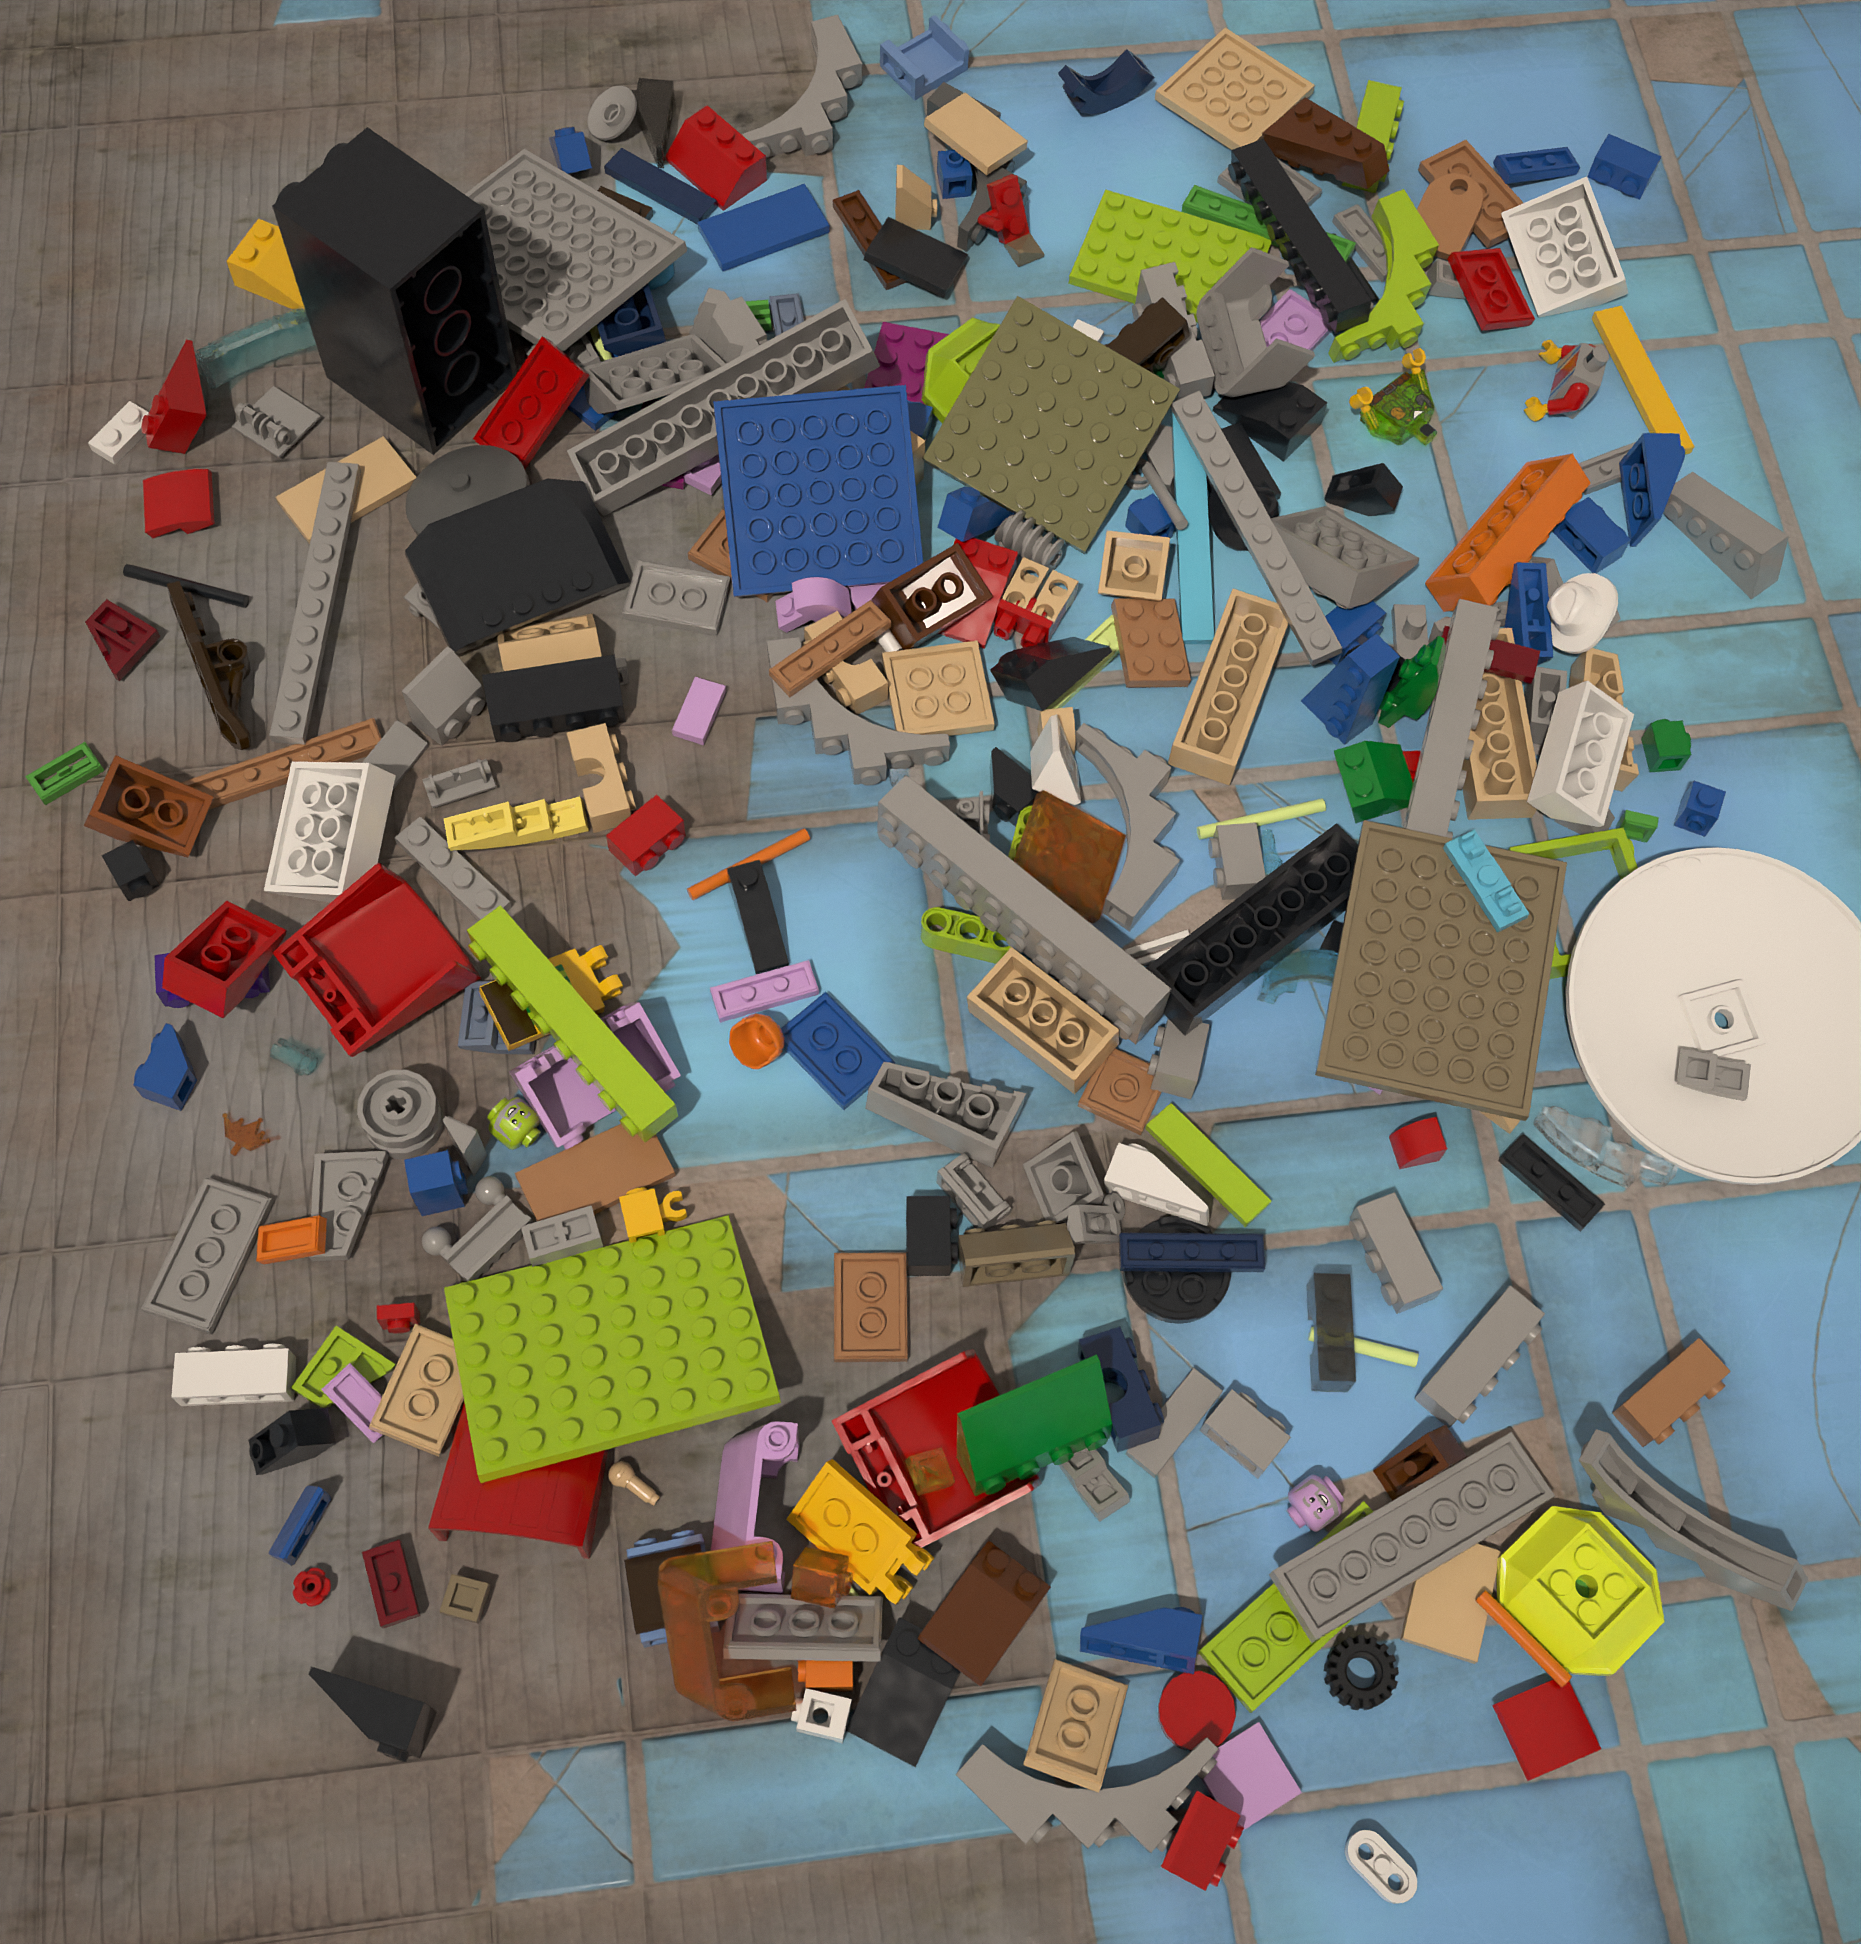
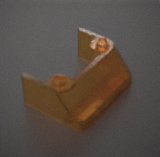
M773 1541L675 1556L665 1560L660 1565L657 1573L658 1589L677 1692L690 1701L729 1721H740L797 1711L791 1667L719 1679L710 1622L727 1619L737 1611L739 1607L738 1589L778 1583Z

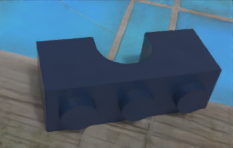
M1120 1326L1079 1339L1078 1357L1080 1361L1097 1355L1101 1363L1104 1383L1116 1384L1125 1394L1119 1401L1109 1404L1112 1419L1110 1436L1117 1453L1159 1439L1161 1424H1164L1163 1413L1157 1402L1152 1403L1147 1391H1150V1383L1146 1372L1143 1369L1138 1370L1134 1361L1137 1358L1132 1339L1124 1337Z

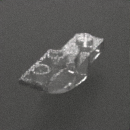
M1546 1106L1535 1117L1534 1126L1556 1149L1574 1163L1609 1182L1628 1189L1638 1178L1665 1187L1676 1176L1677 1164L1658 1157L1651 1152L1646 1153L1634 1149L1627 1142L1610 1141L1613 1128L1604 1126L1597 1119L1580 1118L1569 1114L1563 1108Z

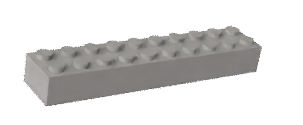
M844 299L572 447L567 452L581 481L585 483L595 507L605 516L719 454L713 401L836 391L875 370L880 365L848 302Z
M907 775L904 776L878 802L877 834L889 848L895 847L903 854L904 859L909 865L923 870L929 875V879L939 889L945 888L954 896L956 902L963 909L972 910L977 914L987 929L999 932L1006 938L1010 947L1019 953L1023 952L1032 959L1033 964L1046 974L1049 973L1059 984L1119 1029V1037L1125 1040L1129 1039L1136 1045L1162 1017L1171 992L1169 986Z

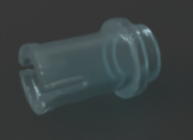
M284 1038L277 1040L278 1044L282 1045V1047L274 1043L270 1052L271 1058L292 1067L294 1072L300 1076L304 1074L308 1076L315 1071L319 1060L313 1050H303Z

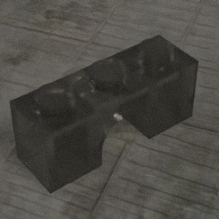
M1314 1273L1306 1285L1308 1320H1313L1314 1345L1310 1354L1311 1391L1348 1392L1356 1383L1350 1274Z

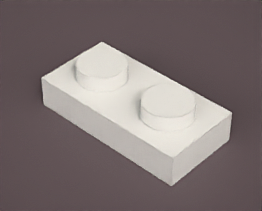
M129 401L88 442L91 450L116 465L144 437L145 434L142 433L141 424L144 415H148L149 412Z

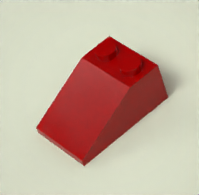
M186 339L158 395L154 396L148 415H144L142 419L141 429L142 433L146 434L148 448L185 454L207 415L192 340Z
M971 538L964 542L955 539L953 545L959 544L993 597L939 634L962 642L978 641V646L985 649L996 622L997 606L1016 572L1018 552L976 538Z
M226 900L164 958L162 988L224 1019L244 999L272 957V952L278 948L286 936L287 930Z

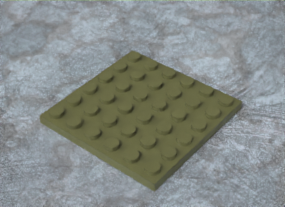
M1017 296L922 459L925 463L965 486L978 490L981 495L1010 512L1016 514L1020 510L1025 511L1024 520L1033 517L1036 527L1042 524L1045 527V532L1052 531L1055 538L1062 539L1064 543L1085 554L1168 413L1172 403L1178 396L1180 388Z

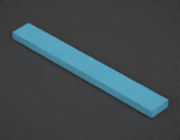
M1171 410L1175 502L1188 521L1186 528L1182 530L1176 528L1180 628L1184 644H1211L1214 638L1207 474Z

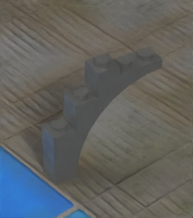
M943 82L927 99V116L962 95L963 92ZM976 100L996 117L1001 118L1000 112ZM1013 158L988 175H985L970 163L975 178L976 195L970 211L958 226L957 247L965 252H968L975 243L978 244L988 229L978 223V217L981 214L992 210L987 184L1013 174L1011 173L1015 164ZM1017 176L1025 207L1028 200L1026 195L1027 181Z

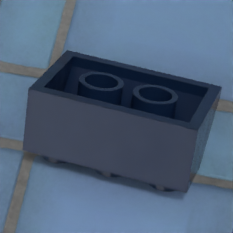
M648 283L597 324L604 350L619 356L666 342Z

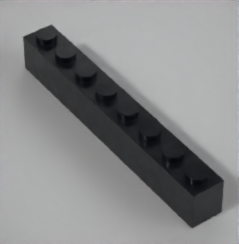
M1261 139L1233 149L1231 152V164L1228 165L1231 179L1237 181L1244 199L1252 204L1257 219L1259 221L1262 220L1267 227L1270 239L1276 241L1280 247L1283 259L1289 261L1293 267L1296 279L1299 282L1302 281L1306 287L1309 299L1319 307L1324 322L1326 324L1329 323L1335 333L1368 322L1371 299L1265 140Z

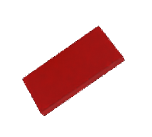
M542 336L473 439L479 445L495 446L509 451L519 459L524 469H526L590 375L549 339Z

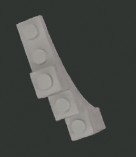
M838 15L811 22V43L817 58V65L808 89L798 102L777 119L763 127L742 134L764 153L766 158L801 148L805 156L833 149V128L830 121L847 117V93L845 89L862 85V62Z
M799 637L767 641L769 669L802 647ZM771 678L778 725H798L803 721H810L815 754L835 755L841 751H848L854 785H875L880 781H886V770L890 768L903 770L915 765L926 764L928 766H936L942 762L949 761L950 742L948 734L921 735L894 731L872 724L853 714L833 699L817 679L789 698Z
M1083 723L1075 734V750L1089 760L1106 779L1119 802L1126 825L1127 854L1125 864L1118 881L1106 897L1102 913L1130 932L1175 877L1180 860L1176 858V855L1169 848L1159 846L1160 842L1172 829L1176 813L1165 802L1155 800L1157 795L1167 785L1172 767L1162 757L1152 755L1146 750L1136 758L1126 747L1118 746L1107 739L1105 734L1099 729L1091 728Z
M1598 1429L1595 1430L1590 1441L1583 1446L1579 1462L1595 1484L1592 1496L1605 1515L1644 1528L1656 1548L1697 1562L1708 1581L1793 1611L1808 1581V1577L1798 1560L1755 1543L1690 1507L1640 1469L1625 1454L1609 1433Z
M1205 1738L1181 1761L1158 1775L1129 1786L1100 1789L1099 1793L1090 1789L1066 1788L1035 1779L1005 1763L983 1744L956 1773V1776L1025 1844L1030 1839L1037 1844L1053 1826L1047 1820L1053 1814L1087 1849L1093 1843L1098 1848L1104 1844L1115 1831L1110 1825L1115 1819L1149 1853H1152L1155 1848L1163 1852L1173 1841L1176 1832L1172 1828L1178 1823L1166 1811L1167 1808L1171 1805L1177 1810L1191 1794V1791L1186 1786L1196 1775L1203 1779L1218 1762L1213 1757L1218 1748L1208 1738Z

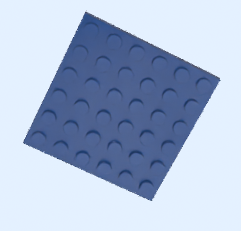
M906 385L713 401L734 597L793 592V582L811 577L828 578L844 587L889 583L923 563Z

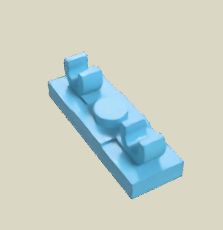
M1475 829L1445 843L1443 847L1445 853L1497 933L1529 916L1530 913Z

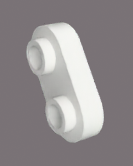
M1362 1830L1349 1837L1345 1845V1856L1348 1863L1382 1899L1389 1903L1399 1904L1407 1902L1414 1896L1417 1890V1877L1414 1870L1379 1834L1370 1830ZM1361 1844H1365L1370 1848L1371 1855L1368 1860H1364L1359 1856L1358 1849ZM1392 1874L1396 1875L1400 1880L1398 1890L1391 1889L1388 1884V1878Z

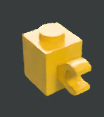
M644 1187L635 1188L628 1191L625 1196L619 1197L630 1243L636 1242L637 1238L658 1233V1236L665 1235L663 1222L682 1221L687 1218L686 1209L678 1211L671 1209V1205L674 1202L683 1200L681 1191L670 1192L665 1196L660 1205H658L654 1188L649 1190Z

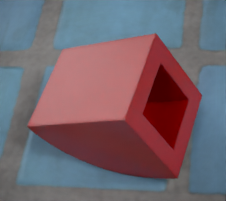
M1437 1117L1414 1122L1398 1129L1389 1136L1399 1170L1440 1161L1447 1150Z

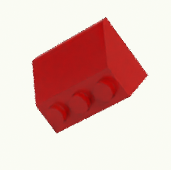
M708 105L684 121L665 155V160L695 187L716 199L717 206L723 211L767 181L766 155Z

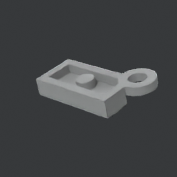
M1118 1193L1107 1194L1104 1197V1206L1074 1205L1067 1207V1229L1073 1243H1119L1118 1236L1121 1233L1119 1221L1124 1217L1125 1206Z

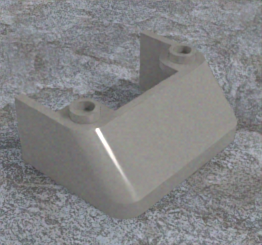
M1252 247L1201 298L1196 312L1203 343L1215 375V389L1218 394L1230 398L1281 388L1315 357L1314 351L1277 338L1268 347L1266 346L1259 319L1272 305L1270 284L1289 266L1287 260Z

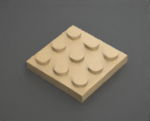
M978 641L882 653L895 731L921 735L948 734V736L994 730L995 723Z

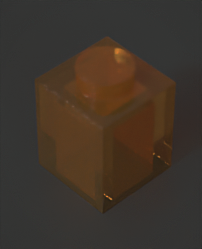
M805 1547L793 1565L791 1599L835 1609L842 1596L849 1594L852 1586L853 1573L848 1572L849 1556Z

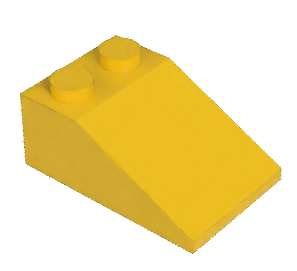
M258 218L226 261L234 285L307 315L279 227Z

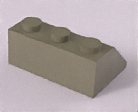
M1052 1220L1038 1222L1035 1224V1227L1021 1228L1020 1225L1012 1224L1001 1227L1000 1231L985 1232V1229L975 1228L965 1231L964 1235H958V1258L962 1287L1067 1276L1070 1274L1075 1257V1248L1066 1223L1056 1224V1221Z

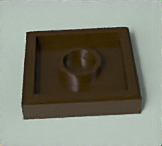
M700 1544L624 1560L636 1634L713 1618Z

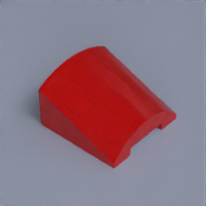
M381 863L374 865L272 952L289 976L298 981L332 1027L330 1029L332 1034L351 1057L356 1056L481 978L460 945L424 900L403 877Z
M974 1349L963 1351L831 1420L847 1454L852 1455L868 1490L917 1533L911 1543L921 1548L1035 1490L1042 1484L1037 1473L1026 1480L1017 1478L1007 1482L1002 1490L994 1494L987 1495L984 1492L977 1496L974 1495L956 1457L957 1413L1000 1396Z
M464 1403L428 1529L439 1541H447L449 1530L500 1534L577 1547L581 1556L584 1559H589L608 1449L480 1483Z

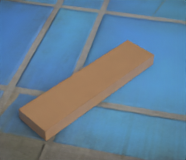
M869 600L770 668L769 676L790 698L891 628V620Z

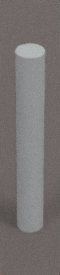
M1150 463L1145 464L1142 467V472L1178 530L1186 528L1188 521L1156 469Z

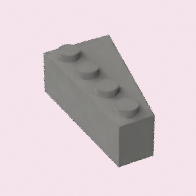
M1172 262L1141 270L1136 302L1132 305L1134 320H1137L1148 305L1156 303L1163 297L1187 320L1190 336L1162 366L1155 364L1157 369H1161L1164 380L1180 388V392L1175 399L1177 401L1197 391H1200L1203 397L1211 395L1215 375L1203 341H1196L1197 323L1193 314L1187 315L1184 300L1187 298L1183 285L1177 287L1175 275L1178 274L1176 263Z
M1694 472L1689 473L1674 484L1663 514L1750 599H1753L1778 581L1789 538L1787 534Z
M883 1062L868 1089L865 1109L961 1154L965 1153L969 1158L992 1168L1021 1113L1026 1093L1014 1091L1012 1094L996 1090L997 1087L982 1084V1087L963 1083L960 1078L948 1076L945 1079L929 1075V1071Z

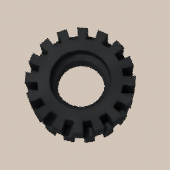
M1357 1635L1354 1638L1349 1637L1335 1646L1327 1656L1328 1662L1324 1664V1671L1327 1672V1677L1324 1678L1325 1684L1330 1685L1332 1690L1329 1693L1332 1697L1337 1696L1340 1699L1338 1703L1342 1706L1349 1705L1352 1710H1369L1387 1700L1392 1695V1690L1396 1688L1398 1681H1395V1676L1399 1674L1398 1667L1394 1668L1393 1664L1396 1659L1393 1654L1389 1655L1387 1653L1388 1647L1384 1643L1382 1645L1376 1643L1378 1639L1374 1637L1367 1639L1365 1635ZM1363 1658L1372 1664L1375 1671V1679L1370 1687H1356L1348 1679L1347 1666L1352 1659Z

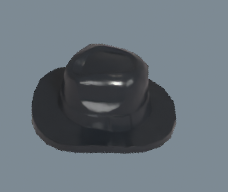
M1245 471L1270 518L1278 517L1279 504L1275 492L1271 490L1266 481L1256 472ZM1213 487L1208 497V516L1216 536L1229 548L1236 551H1248Z

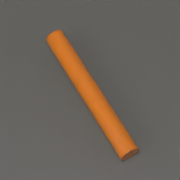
M1487 1590L1475 1600L1561 1688L1572 1678Z

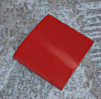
M209 469L173 471L143 480L145 533L150 537L156 538L179 528L185 533L190 534L215 524L212 472Z
M1553 1679L1492 1705L1527 1781L1601 1750L1569 1681L1561 1688Z

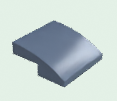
M477 981L465 987L458 1047L460 1049L497 1054H534L535 1040L508 1051L479 993L480 986L492 981Z

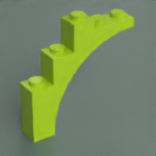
M1404 189L1378 199L1371 216L1381 235L1386 254L1387 276L1383 296L1369 313L1368 322L1352 327L1334 338L1328 352L1333 363L1344 358L1345 360H1350L1361 351L1368 348L1376 349L1385 342L1392 351L1401 346L1407 348L1418 340V335L1424 323L1415 308L1426 300V295L1432 285L1423 268L1432 263L1439 244Z

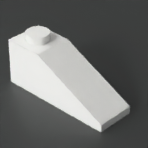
M1118 1143L1104 1178L1106 1194L1118 1193L1122 1199L1205 1226L1208 1225L1209 1207L1154 1154L1138 1144L1132 1143L1128 1146Z

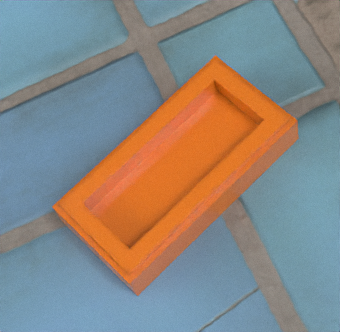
M318 1215L259 1226L256 1262L265 1265L325 1254L327 1218Z

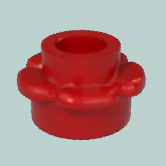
M313 1567L307 1572L301 1571L295 1577L293 1596L298 1603H306L309 1607L321 1604L326 1599L331 1590V1581L325 1577L326 1574L322 1569ZM313 1583L315 1588L308 1590V1585Z

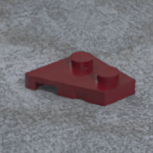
M107 599L85 621L115 679L118 681L129 672L160 638L157 629Z

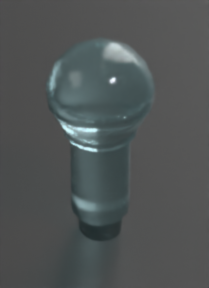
M1265 829L1262 831L1263 836L1261 837L1262 858L1265 875H1269L1281 866L1283 862L1276 853L1275 837L1272 834V830Z

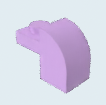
M822 577L805 578L793 582V592L775 601L778 628L786 633L810 620L817 622L836 611L839 612L842 618L852 613L849 589L834 580Z

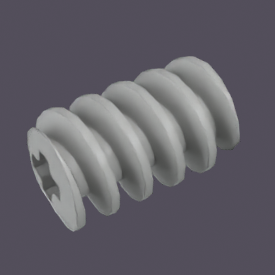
M1023 510L1007 517L998 527L995 533V540L998 542L1002 541L1005 548H1012V550L1017 551L1021 559L1025 557L1048 567V575L1051 574L1062 558L1061 549L1064 541L1058 539L1052 544L1054 533L1052 531L1048 532L1043 537L1042 534L1045 527L1042 524L1032 529L1035 519L1030 517L1023 522L1026 514Z

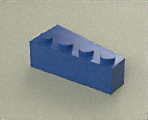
M1375 634L1348 654L1301 702L1325 725L1326 730L1331 736L1338 738L1345 745L1373 724L1400 656L1378 634Z

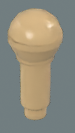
M625 1461L614 1463L608 1473L610 1482L614 1486L629 1489L644 1502L654 1506L660 1499V1496L656 1494L653 1488L635 1475L636 1473L631 1464Z

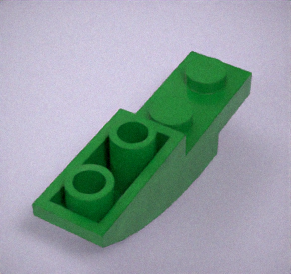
M1437 636L1428 645L1424 644L1412 659L1404 661L1399 671L1401 680L1391 692L1387 691L1380 704L1379 724L1390 728L1404 715L1417 720L1431 705L1436 695L1445 661L1446 647L1443 637Z

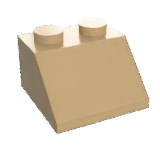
M1107 530L1098 594L1161 602L1169 559L1170 538Z

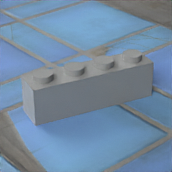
M1510 1285L1414 1399L1448 1428L1457 1420L1464 1424L1477 1408L1472 1403L1479 1393L1486 1397L1499 1382L1494 1377L1498 1370L1502 1367L1508 1371L1521 1355L1516 1351L1518 1346L1523 1341L1529 1345L1543 1329L1538 1325V1322L1545 1313Z

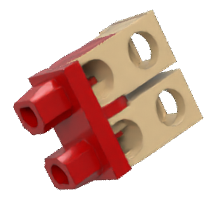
M1023 557L1003 598H1001L997 606L994 635L1004 640H1009L1013 631H1017L1023 634L1020 643L1023 648L1050 642L1052 634L1056 631L1068 607H1071L1076 599L1079 581L1055 570H1052L1048 577V567ZM1027 570L1036 572L1038 577L1027 573ZM1055 583L1064 584L1067 590L1055 585Z

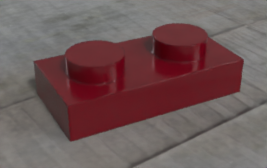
M396 1540L363 1551L362 1555L380 1627L384 1629L421 1616L402 1542Z

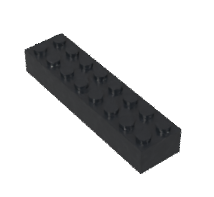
M1336 823L1148 965L1146 969L1171 988L1163 1014L1184 1035H1187L1346 911L1358 844Z

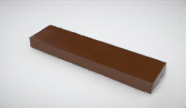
M857 190L833 199V208L862 254L865 255L866 250L882 225L861 192ZM869 263L885 290L909 282Z

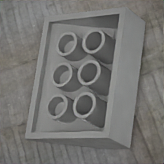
M695 334L687 335L582 367L590 375L584 383L588 404L598 414H609L670 395L726 363Z
M1327 506L1271 518L1307 585L1312 587L1313 592L1331 598L1337 606L1344 609H1353L1356 606L1369 603L1416 566L1419 561V557Z

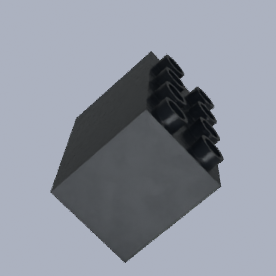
M368 127L349 143L335 145L326 155L324 163L303 181L292 182L282 189L276 203L272 207L326 377L434 455L502 394L517 374L484 207Z

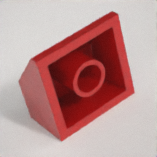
M1196 1791L1161 1867L1204 1891L1207 1890L1209 1883L1217 1887L1227 1864L1220 1861L1227 1846L1235 1849L1244 1827L1238 1824L1241 1815Z

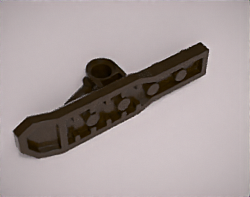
M180 581L168 583L167 589L172 608L220 733L233 748L238 750L248 749L251 747L250 733L238 714L239 700L242 697L243 679L251 671L247 646L241 640L234 638L205 645L202 637L206 636L201 618H194L192 614L193 611H196V607L191 593H184Z

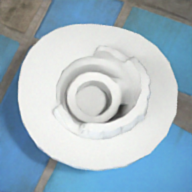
M1585 573L1569 579L1556 589L1547 604L1551 619L1552 644L1554 647L1570 654H1580L1589 651L1598 644L1607 631L1618 607V593L1616 587L1609 579L1596 573Z

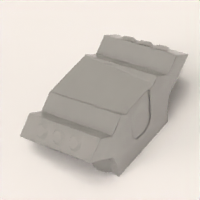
M708 288L703 302L699 305V313L694 318V325L689 332L690 335L695 334L725 363L767 342L766 333L742 296L730 300L724 291Z

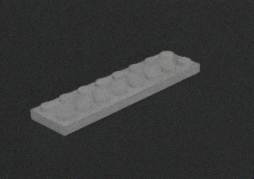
M1510 1432L1276 1568L1269 1576L1307 1637L1313 1643L1550 1501L1555 1495L1513 1433Z

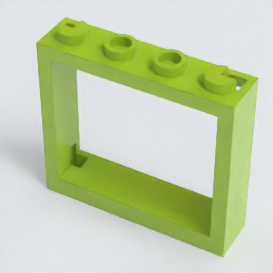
M1624 827L1509 847L1508 849L1549 859L1609 849L1620 880L1638 868L1634 858L1633 843L1627 838ZM1556 942L1550 979L1566 977L1568 975L1572 955L1560 956Z

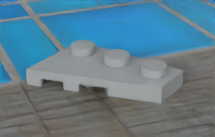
M387 1151L314 1154L311 1217L320 1215L327 1218L325 1254L309 1256L311 1261L349 1260L388 1160L389 1154Z

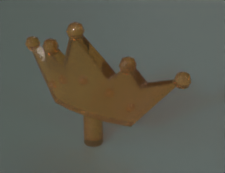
M227 1113L222 1114L225 1137L236 1143L230 1151L232 1155L236 1156L241 1147L253 1151L265 1143H270V1138L262 1139L266 1133L262 1130L258 1133L260 1123L263 1121L262 1118H258L257 1121L243 1126V1118L232 1123L227 1118Z

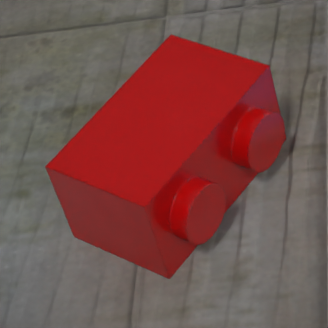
M656 794L609 832L606 838L609 851L636 877L643 870L648 871L653 868L658 862L659 857L666 851L676 849L682 843L686 834L684 820Z

